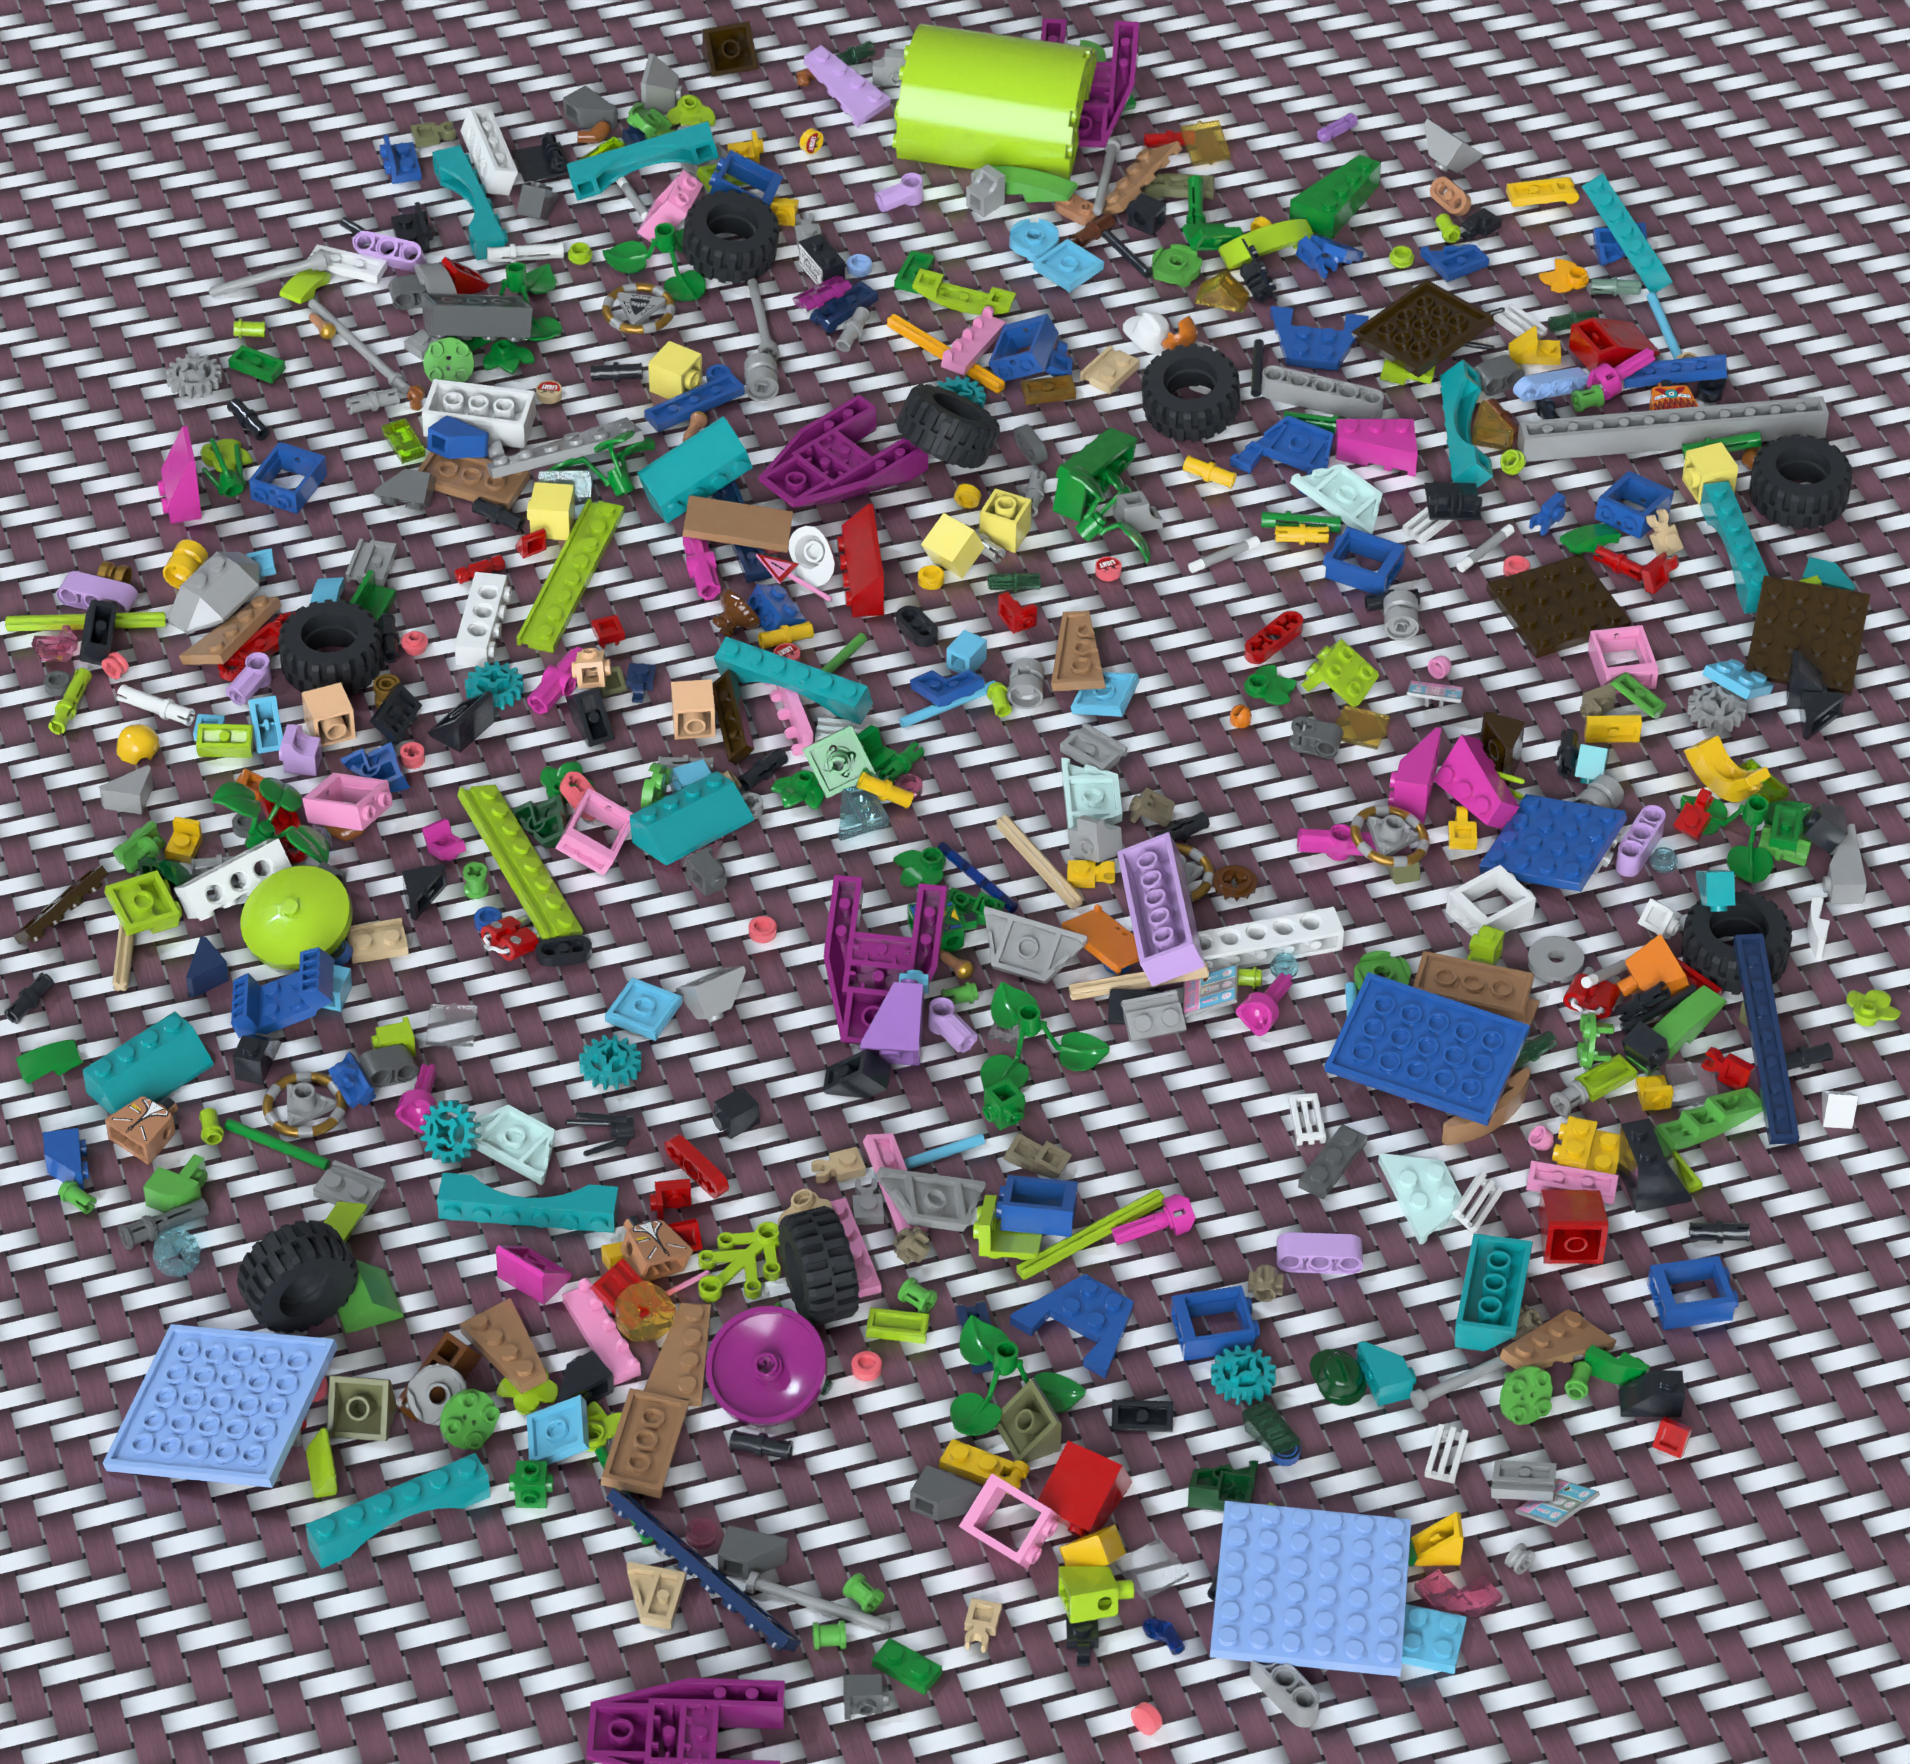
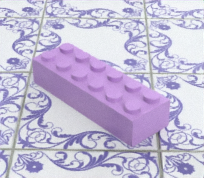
M1167 832L1117 851L1139 962L1152 987L1205 967L1182 857L1171 834Z

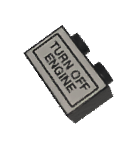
M822 234L799 241V265L816 285L835 275L842 276L845 281V261Z

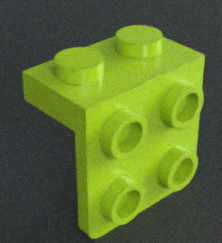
M1340 639L1331 647L1326 645L1320 650L1316 656L1319 660L1317 663L1313 662L1304 673L1307 677L1301 686L1310 692L1324 681L1351 707L1355 708L1362 702L1376 682L1379 673L1343 639Z
M985 1195L983 1206H978L977 1221H974L973 1238L979 1239V1256H988L993 1259L1011 1257L1020 1260L1037 1258L1043 1234L1000 1230L1001 1221H997L996 1218L997 1195Z

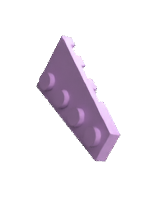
M822 45L804 56L803 63L820 83L826 85L828 88L827 92L832 98L835 97L840 102V108L845 114L849 113L857 128L890 106L891 98Z

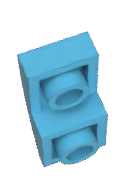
M344 577L318 579L310 603L315 601L322 603L328 599H332L333 602H339L340 596L345 589Z

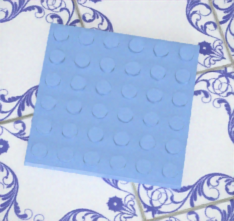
M171 1324L103 1461L106 1471L273 1488L338 1348L335 1339Z
M1225 1501L1210 1657L1242 1661L1255 1660V1662L1271 1664L1277 1662V1664L1281 1665L1290 1663L1293 1666L1400 1677L1411 1519Z

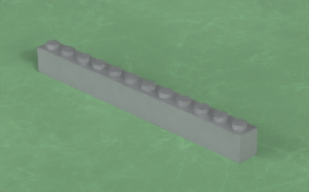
M1823 396L1522 421L1519 423L1517 447L1524 454L1526 462L1682 449V444L1705 441V438L1708 437L1710 439H1717L1756 431L1760 432L1761 442L1776 441L1779 437L1787 436L1788 438L1796 434H1800V437H1807V435L1823 437L1826 435L1829 411Z

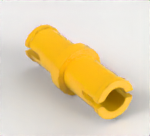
M1188 455L1183 465V471L1203 478V481L1208 483L1213 481L1231 489L1236 481L1237 473L1217 467L1214 462L1207 463Z
M1299 524V527L1275 526V543L1298 542L1299 545H1305V542L1328 543L1329 527H1305V524Z
M808 621L794 626L786 624L780 626L777 630L758 633L760 648L764 650L784 643L792 644L795 641L813 638V626Z
M865 772L860 775L857 782L858 789L878 796V799L881 801L888 800L906 809L910 806L914 797L913 792L893 785L892 781L888 779L883 781Z

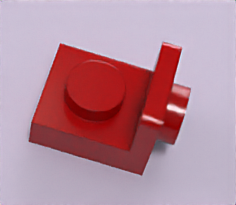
M1009 592L998 595L997 615L1013 634L1036 626L1037 606L1035 604L1021 607L1020 603L1014 600Z
M690 1179L655 1182V1194H649L651 1212L657 1211V1220L664 1221L663 1209L692 1206Z

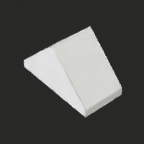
M1822 1090L1823 1127L1852 1129L1858 1096L1852 1092Z

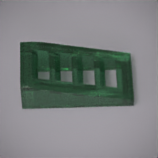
M1267 1401L1245 1409L1242 1412L1245 1431L1271 1454L1277 1455L1300 1445V1439L1276 1409Z

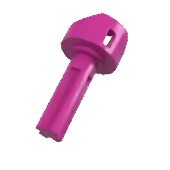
M1647 347L1614 368L1606 363L1592 369L1588 377L1587 388L1591 389L1593 385L1601 384L1603 386L1604 400L1613 398L1621 393L1622 380L1656 360L1653 356L1654 352Z
M1281 972L1264 993L1253 992L1249 994L1236 1009L1237 1016L1256 1036L1266 1034L1279 1018L1277 1003L1293 984L1290 981L1293 978L1290 974L1285 975Z
M432 1063L429 1066L426 1064L421 1065L414 1089L402 1094L395 1112L398 1120L419 1133H425V1131L419 1129L421 1125H426L427 1123L423 1115L432 1114L429 1107L431 1105H438L435 1098L431 1095L437 1074L435 1071L436 1066Z
M1179 1194L1163 1198V1211L1111 1229L1116 1245L1118 1246L1157 1232L1168 1226L1176 1236L1189 1232L1196 1219L1189 1199ZM1181 1211L1182 1215L1174 1217L1175 1213Z

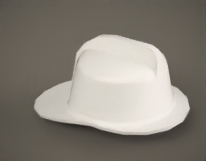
M1145 312L1142 315L1127 319L1123 324L1124 333L1142 351L1150 354H1161L1164 351L1161 342L1168 338V333L1171 331L1168 321L1162 315Z
M804 526L798 528L789 540L790 556L793 562L799 563V566L796 568L797 573L802 580L814 587L822 586L830 580L834 573L835 562L831 544L823 533L815 527Z

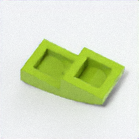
M313 269L298 272L280 290L279 296L299 304L314 298L317 288L330 283L331 273L326 271L319 272L318 270L313 271Z
M1385 359L1380 379L1405 385L1407 378L1431 385L1436 366L1418 378Z

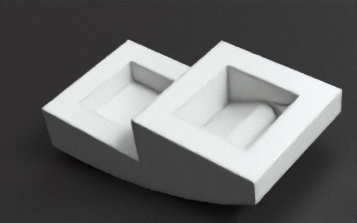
M1813 896L1808 919V939L1815 958L1822 959L1830 921L1820 919L1824 898Z

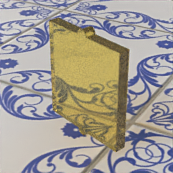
M1219 120L1203 123L1198 121L1197 124L1181 126L1180 130L1192 166L1206 163L1213 165L1214 162L1230 160L1231 155Z
M1344 705L1340 717L1336 718L1335 724L1343 730V742L1378 750L1382 738L1387 735L1386 728L1390 721V716Z

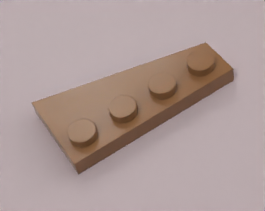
M1176 141L1152 150L1144 149L1136 155L1137 159L1126 169L1127 173L1116 183V188L1113 192L1106 196L1102 214L1113 215L1124 211L1130 201L1134 200L1142 192L1140 188L1154 180L1155 175L1153 173L1160 168H1165L1170 163L1168 157L1172 154H1178L1183 149L1179 142Z
M266 596L254 598L251 603L180 654L179 658L182 664H224L282 606L279 598Z
M1089 610L1069 611L1062 614L1051 680L1053 691L1106 689Z
M511 1298L459 1324L461 1333L521 1394L548 1381L546 1370Z
M680 1304L643 1391L689 1401V1406L702 1407L711 1304Z
M1567 1309L1503 1348L1499 1359L1516 1370L1522 1366L1529 1365L1545 1369L1552 1367L1555 1361L1567 1363L1573 1361L1574 1356L1580 1354L1585 1356L1586 1351L1591 1345L1605 1351L1613 1350L1616 1340L1583 1319L1579 1313Z

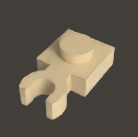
M1658 509L1656 511L1658 521L1655 515L1646 516L1648 525L1655 531L1649 536L1656 555L1659 556L1665 552L1667 557L1684 547L1675 524H1668V512L1665 509Z
M857 1147L829 1153L828 1161L817 1159L811 1162L812 1172L822 1171L816 1173V1183L818 1184L826 1183L834 1176H836L838 1182L866 1176V1167Z
M971 1598L965 1620V1631H968L965 1635V1649L969 1650L970 1644L973 1641H980L982 1643L981 1652L985 1653L988 1650V1635H996L1002 1613L1001 1603Z

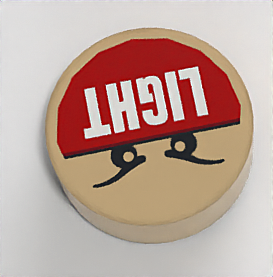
M551 380L539 383L536 387L538 401L544 404H554L560 401L562 398L561 385Z

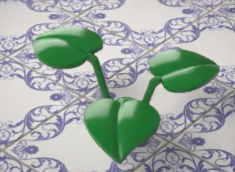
M658 224L655 227V238L651 239L649 251H647L644 244L637 241L624 242L613 248L602 250L605 260L612 268L622 273H636L646 267V259L651 258L656 246L662 253H670L676 276L670 277L665 281L664 289L668 291L675 301L698 300L705 293V280L701 274L694 270H688L680 274L674 249H677L679 253L683 252L682 238L684 228L675 233V228L672 224Z
M520 262L509 263L506 266V279L501 280L502 286L498 295H503L506 287H508L512 293L522 292L524 301L530 305L527 292L530 291L533 294L549 292L556 287V278L552 273L549 263L527 273L525 264ZM532 315L530 338L525 339L542 341L558 337L562 334V327L554 318L544 316L535 320Z
M634 430L620 433L614 438H609L599 443L594 448L595 453L606 449L609 450L615 468L607 472L608 478L586 457L582 456L559 462L551 467L544 475L542 483H547L553 475L575 464L584 463L604 482L606 487L611 486L616 498L623 496L635 489L627 470L625 457L640 451H655V442L652 437H646L644 441L633 443L615 455L614 446L626 442V440L635 435Z
M1081 466L1074 467L1067 477L1081 483L1096 497L1089 511L1083 516L1084 519L1075 526L1078 533L1086 541L1090 542L1098 534L1103 536L1108 531L1121 528L1138 547L1147 564L1151 556L1149 544L1134 527L1122 521L1107 527L1104 526L1107 521L1103 514L1117 501L1116 495L1100 512H1094L1099 502L1106 500V496L1101 491L1100 485L1087 470ZM1107 469L1105 471L1107 479L1118 490L1116 495L1134 492L1112 470Z
M271 777L261 780L259 783L260 793L264 798L276 804L267 820L257 823L258 815L261 811L260 802L255 800V793L250 788L232 781L224 783L215 792L212 803L224 805L243 816L252 818L251 828L248 831L249 835L245 840V845L248 849L268 839L279 838L280 840L286 836L289 842L320 864L322 862L328 864L329 844L327 839L317 830L306 825H300L298 828L290 826L275 836V827L271 822L280 806L287 811L295 812L302 805L300 793L291 785Z
M1682 795L1680 801L1681 811L1686 802L1694 806L1697 796ZM1752 795L1748 797L1745 805L1741 804L1739 809L1727 818L1728 811L1726 806L1720 800L1714 798L1711 806L1706 811L1711 814L1712 819L1703 834L1713 835L1717 833L1719 825L1727 826L1742 813L1745 824L1751 827L1748 847H1733L1727 855V866L1740 879L1748 883L1757 884L1763 882L1770 875L1773 868V858L1770 852L1762 847L1753 848L1757 826L1762 824L1763 821L1764 824L1772 826L1775 805L1779 804L1803 809L1800 833L1802 834L1804 832L1803 818L1812 809V804L1795 801L1768 803L1763 796Z
M1002 981L992 998L991 1017L995 1024L1005 1029L1013 1028L1018 1024L1019 1039L1016 1055L1013 1060L1007 1055L999 1054L991 1056L983 1063L980 1070L983 1090L1006 1078H1009L1018 1089H1021L1026 1084L1029 1078V1069L1026 1065L1018 1063L1021 1057L1024 1037H1034L1041 1029H1043L1055 1050L1061 1051L1059 1054L1060 1063L1072 1071H1085L1094 1067L1109 1053L1110 1047L1101 1039L1082 1032L1065 1034L1061 1038V1045H1059L1048 1029L1047 1022L1041 1021V1012L1036 999L1029 993L1013 988Z
M971 1315L960 1335V1353L967 1362L973 1365H983L990 1361L993 1363L994 1374L986 1398L984 1399L976 1393L959 1395L951 1404L950 1418L954 1429L959 1433L977 1436L989 1433L1000 1423L1002 1410L998 1405L990 1403L999 1375L1008 1376L1018 1368L1025 1385L1029 1378L1023 1367V1360L1018 1359V1346L1014 1342L1009 1341L1007 1335L997 1327L982 1322ZM1043 1372L1034 1377L1055 1414L1068 1411L1086 1394V1390L1077 1382L1057 1373Z

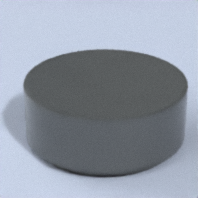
M64 671L48 673L43 680L44 689L51 696L64 695L71 683L70 675Z
M239 813L235 815L232 819L234 834L240 838H247L252 818Z

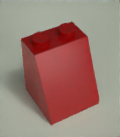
M1541 1190L1539 1220L1543 1263L1603 1264L1609 1225L1600 1190Z
M1067 1441L1038 1502L1060 1516L1058 1523L1069 1527L1068 1532L1082 1538L1085 1535L1102 1529L1133 1481L1123 1465L1071 1441Z

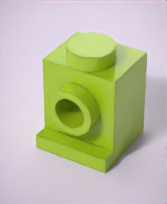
M1483 925L1479 929L1478 934L1474 933L1469 944L1471 952L1466 960L1496 965L1502 955L1505 931Z
M408 1016L402 1017L403 1022L376 1027V1035L371 1036L372 1048L378 1049L402 1044L407 1047L412 1057L416 1056L415 1038Z

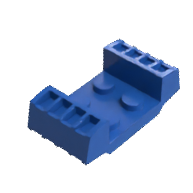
M318 947L300 952L298 972L271 981L265 985L260 986L249 973L235 979L232 992L231 1025L238 1038H241L243 1035L258 1033L267 1035L316 1015L317 1010L332 1003L335 959Z

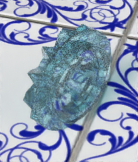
M173 1229L166 1231L157 1239L153 1248V1259L157 1268L165 1275L182 1277L193 1272L195 1266L200 1262L199 1254L201 1249L196 1238L185 1230ZM171 1245L176 1248L185 1247L181 1253L185 1262L178 1258L168 1261L174 1253Z

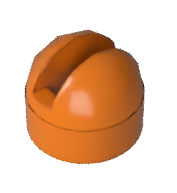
M1239 704L1232 708L1230 712V723L1232 726L1246 728L1251 724L1252 714L1248 707Z

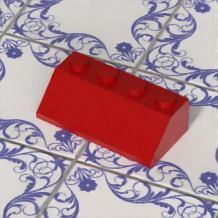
M867 504L841 525V536L837 537L838 552H843V554L839 555L840 570H845L846 572L842 573L843 589L848 588V591H845V606L851 607L852 617L884 615V573L873 504Z

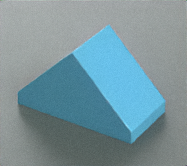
M276 695L248 700L251 725H253V737L257 753L261 754L280 750L283 735Z

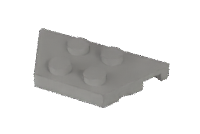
M984 907L991 966L993 969L1047 984L1089 940L1088 936Z
M880 1167L876 1173V1178L908 1225L964 1232L979 1197L986 1186L985 1181Z

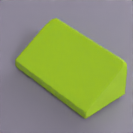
M198 723L196 740L198 756L252 758L253 725Z
M338 1201L323 1223H327L337 1230L346 1243L362 1220L368 1205Z
M321 1428L306 1449L315 1498L336 1495L338 1492L328 1430Z

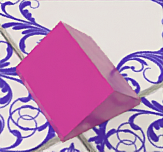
M497 1246L498 1278L543 1305L573 1275V1273L528 1246Z

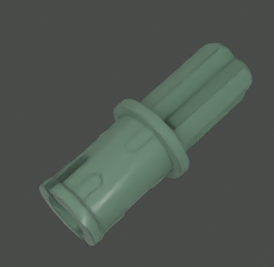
M1614 277V279L1591 278V294H1613V297H1616V294L1639 295L1641 292V281L1619 280L1617 277Z

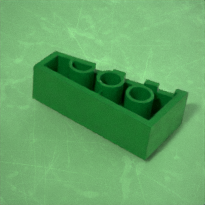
M1359 154L1290 200L1289 220L1306 219L1314 233L1333 240L1379 187L1381 162Z
M1110 427L1102 434H1099L1091 443L1086 444L1078 453L1073 454L1064 464L1062 463L1056 472L1058 482L1053 512L1080 522L1084 518L1083 512L1085 508L1090 509L1096 497L1081 483L1067 477L1069 472L1076 466L1083 467L1097 481L1101 491L1105 494L1111 485L1105 476V471L1110 469L1118 476L1125 471L1134 460L1137 438Z

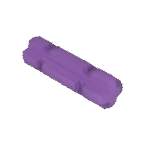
M1349 113L1326 127L1317 131V139L1322 143L1330 141L1332 138L1357 126L1358 117L1353 113Z

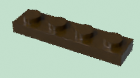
M728 669L712 683L714 704L729 762L737 765L745 757L749 756L755 748L737 675Z
M103 866L89 870L12 936L18 944L28 941L32 944L45 935L43 930L49 925L53 927L65 918L63 913L69 909L71 911L84 902L82 897L87 892L92 894L102 887L103 883L101 881L109 875Z

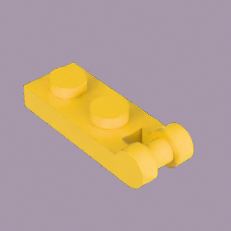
M1570 177L1509 183L1506 186V193L1512 207L1560 201L1573 204L1579 200V194L1574 188V182Z
M955 1439L950 1441L939 1460V1468L982 1485H985L990 1475L994 1474L1018 1490L1021 1488L1020 1481L1026 1479L1030 1472V1467L1023 1461L1016 1460L1013 1462Z

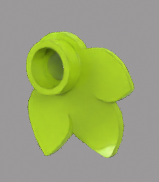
M694 95L682 96L678 100L677 106L670 109L667 114V119L672 123V126L678 124L681 126H694L707 121L710 126H715L716 122L712 109L702 105L700 99Z
M221 439L216 443L228 470L236 472L235 444L239 445L242 465L252 463L251 455L245 449L240 448L241 442L234 439ZM211 443L202 446L200 455L203 463L214 467L215 470L222 473L223 471Z
M1875 989L1868 991L1865 995L1852 990L1847 995L1846 1002L1853 1008L1854 1020L1862 1026H1874L1879 1020L1893 1021L1901 1015L1900 1010L1890 1006L1891 996L1885 991Z
M545 1368L548 1381L521 1394L504 1378L497 1388V1396L514 1398L513 1403L516 1411L521 1415H526L534 1412L539 1407L541 1401L544 1403H554L558 1397V1388L549 1379L548 1371Z
M594 1401L587 1406L589 1450L586 1451L594 1452L597 1448L605 1446L608 1439L615 1436L622 1412L607 1416L597 1402Z

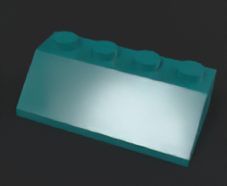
M723 416L638 471L637 474L651 508L668 524L687 511L689 495L707 498L753 467L746 449Z
M718 771L708 774L706 777L685 786L671 795L665 796L663 799L629 816L632 843L666 866L754 821L753 815L735 783Z
M174 1011L84 1068L83 1076L86 1093L112 1115L140 1097H147L154 1103L160 1101L213 1067L214 1063L193 1026Z
M1473 1233L1455 1324L1456 1348L1487 1351L1516 1336L1533 1241Z

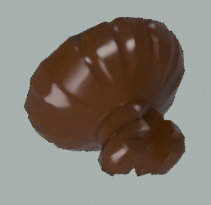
M727 588L722 591L720 602L723 612L720 616L713 617L712 620L715 626L721 628L720 632L722 635L731 637L734 634L733 630L737 626L755 629L761 625L759 616L737 593Z

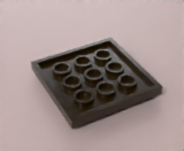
M1426 279L1356 328L1351 334L1357 343L1419 378L1492 326L1494 319L1491 314Z
M1581 554L1487 583L1486 591L1535 658L1588 643L1590 631L1631 626V620Z
M1764 575L1745 670L1765 675L1767 677L1766 681L1787 684L1793 651H1799L1822 672V684H1827V692H1841L1844 695L1851 696L1870 594Z

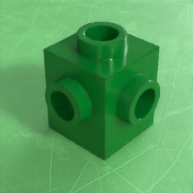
M1009 1078L984 1089V1106L982 1111L987 1121L993 1122L999 1130H1002L1024 1119L1025 1095Z
M516 1460L515 1473L509 1474V1491L515 1492L516 1508L547 1509L548 1492H553L554 1475L548 1474L547 1461Z

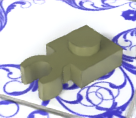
M452 121L443 122L438 126L435 125V122L410 125L411 135L416 148L440 144V139L447 141L456 139Z

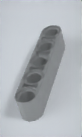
M1275 365L1267 366L1263 370L1261 394L1267 399L1351 419L1382 418L1384 394L1378 389Z

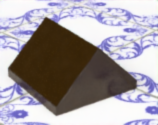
M750 21L702 29L703 58L711 77L759 69Z
M1492 712L1483 713L1480 741L1483 744L1482 748L1487 757L1492 759L1496 771L1514 776L1521 760L1525 722ZM1504 780L1506 785L1509 786L1511 781Z

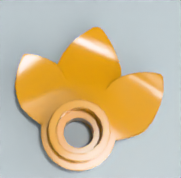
M1555 259V271L1539 273L1540 280L1544 284L1551 286V291L1557 293L1584 288L1589 283V276L1584 268L1564 259Z

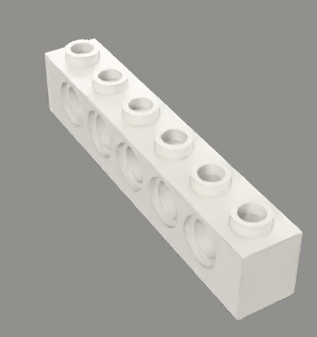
M1330 907L1198 932L1203 959L1208 965L1209 972H1213L1233 965L1243 969L1340 951L1343 948L1344 929L1335 908Z

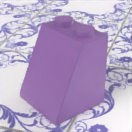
M902 979L901 983H893L861 1041V1051L867 1049L888 1064L920 1066L924 1012L923 984H918V981L913 979Z

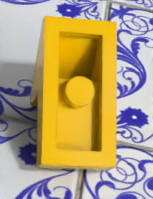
M1537 326L1531 327L1509 343V356L1517 364H1561L1560 341L1537 340Z

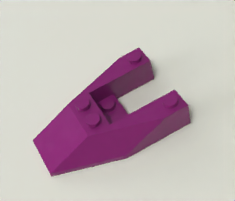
M1042 19L1041 40L1067 44V19ZM1115 21L1112 62H1097L1089 100H1084L1078 127V147L1106 148L1108 140L1135 86L1140 44L1139 22Z
M857 395L801 428L759 476V481L793 508L831 504L914 479L928 470V454L912 445L905 438H902L874 456L869 455L856 445V442L876 431V407L861 395Z
M834 875L823 957L841 1043L861 1045L864 1035L893 983L899 982L900 973L906 974L908 970H919L923 974H928L929 982L931 983L938 967L949 897L947 886L919 883L911 938L859 932L864 894L863 879L861 877Z
M686 1678L592 1701L590 1704L586 1759L601 1764H780V1761L716 1759L718 1727L784 1729L785 1680Z

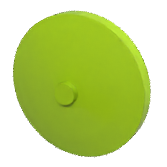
M294 866L280 870L258 884L247 898L240 921L243 939L251 953L262 963L276 969L297 970L300 967V952L319 947L331 955L340 946L347 936L352 922L353 909L351 899L341 881L335 875L322 868Z

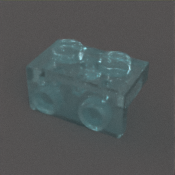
M589 470L539 471L538 482L574 485L575 501L587 500V497L592 496L593 482H591V471Z

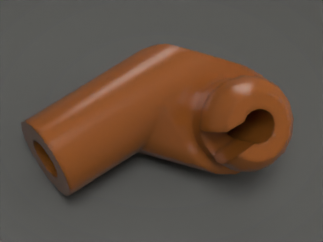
M808 68L799 70L795 76L797 84L801 87L808 86L809 79H816Z
M600 121L590 131H578L577 141L578 143H601L610 133L611 127L606 121Z
M412 385L408 388L407 398L410 402V408L418 411L423 407L425 390L420 385Z
M1761 447L1749 448L1743 454L1742 463L1749 470L1752 469L1754 458Z
M324 825L323 829L324 834L342 841H351L366 831V828L363 831L326 825Z

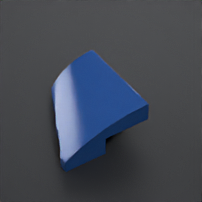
M1635 222L1647 240L1645 223ZM1594 228L1593 240L1600 266H1605L1626 256L1609 228Z
M392 742L367 754L361 748L340 759L346 768L360 777L388 780L390 792H398L410 788Z

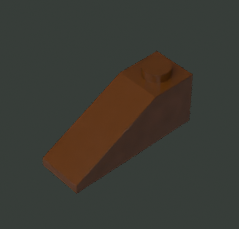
M446 1331L419 1370L433 1364L447 1365L459 1372L465 1381L482 1356ZM407 1385L396 1400L397 1409L417 1423L420 1419L415 1417L408 1406L406 1397ZM440 1386L432 1388L429 1393L430 1401L433 1403H440L446 1396L444 1388Z

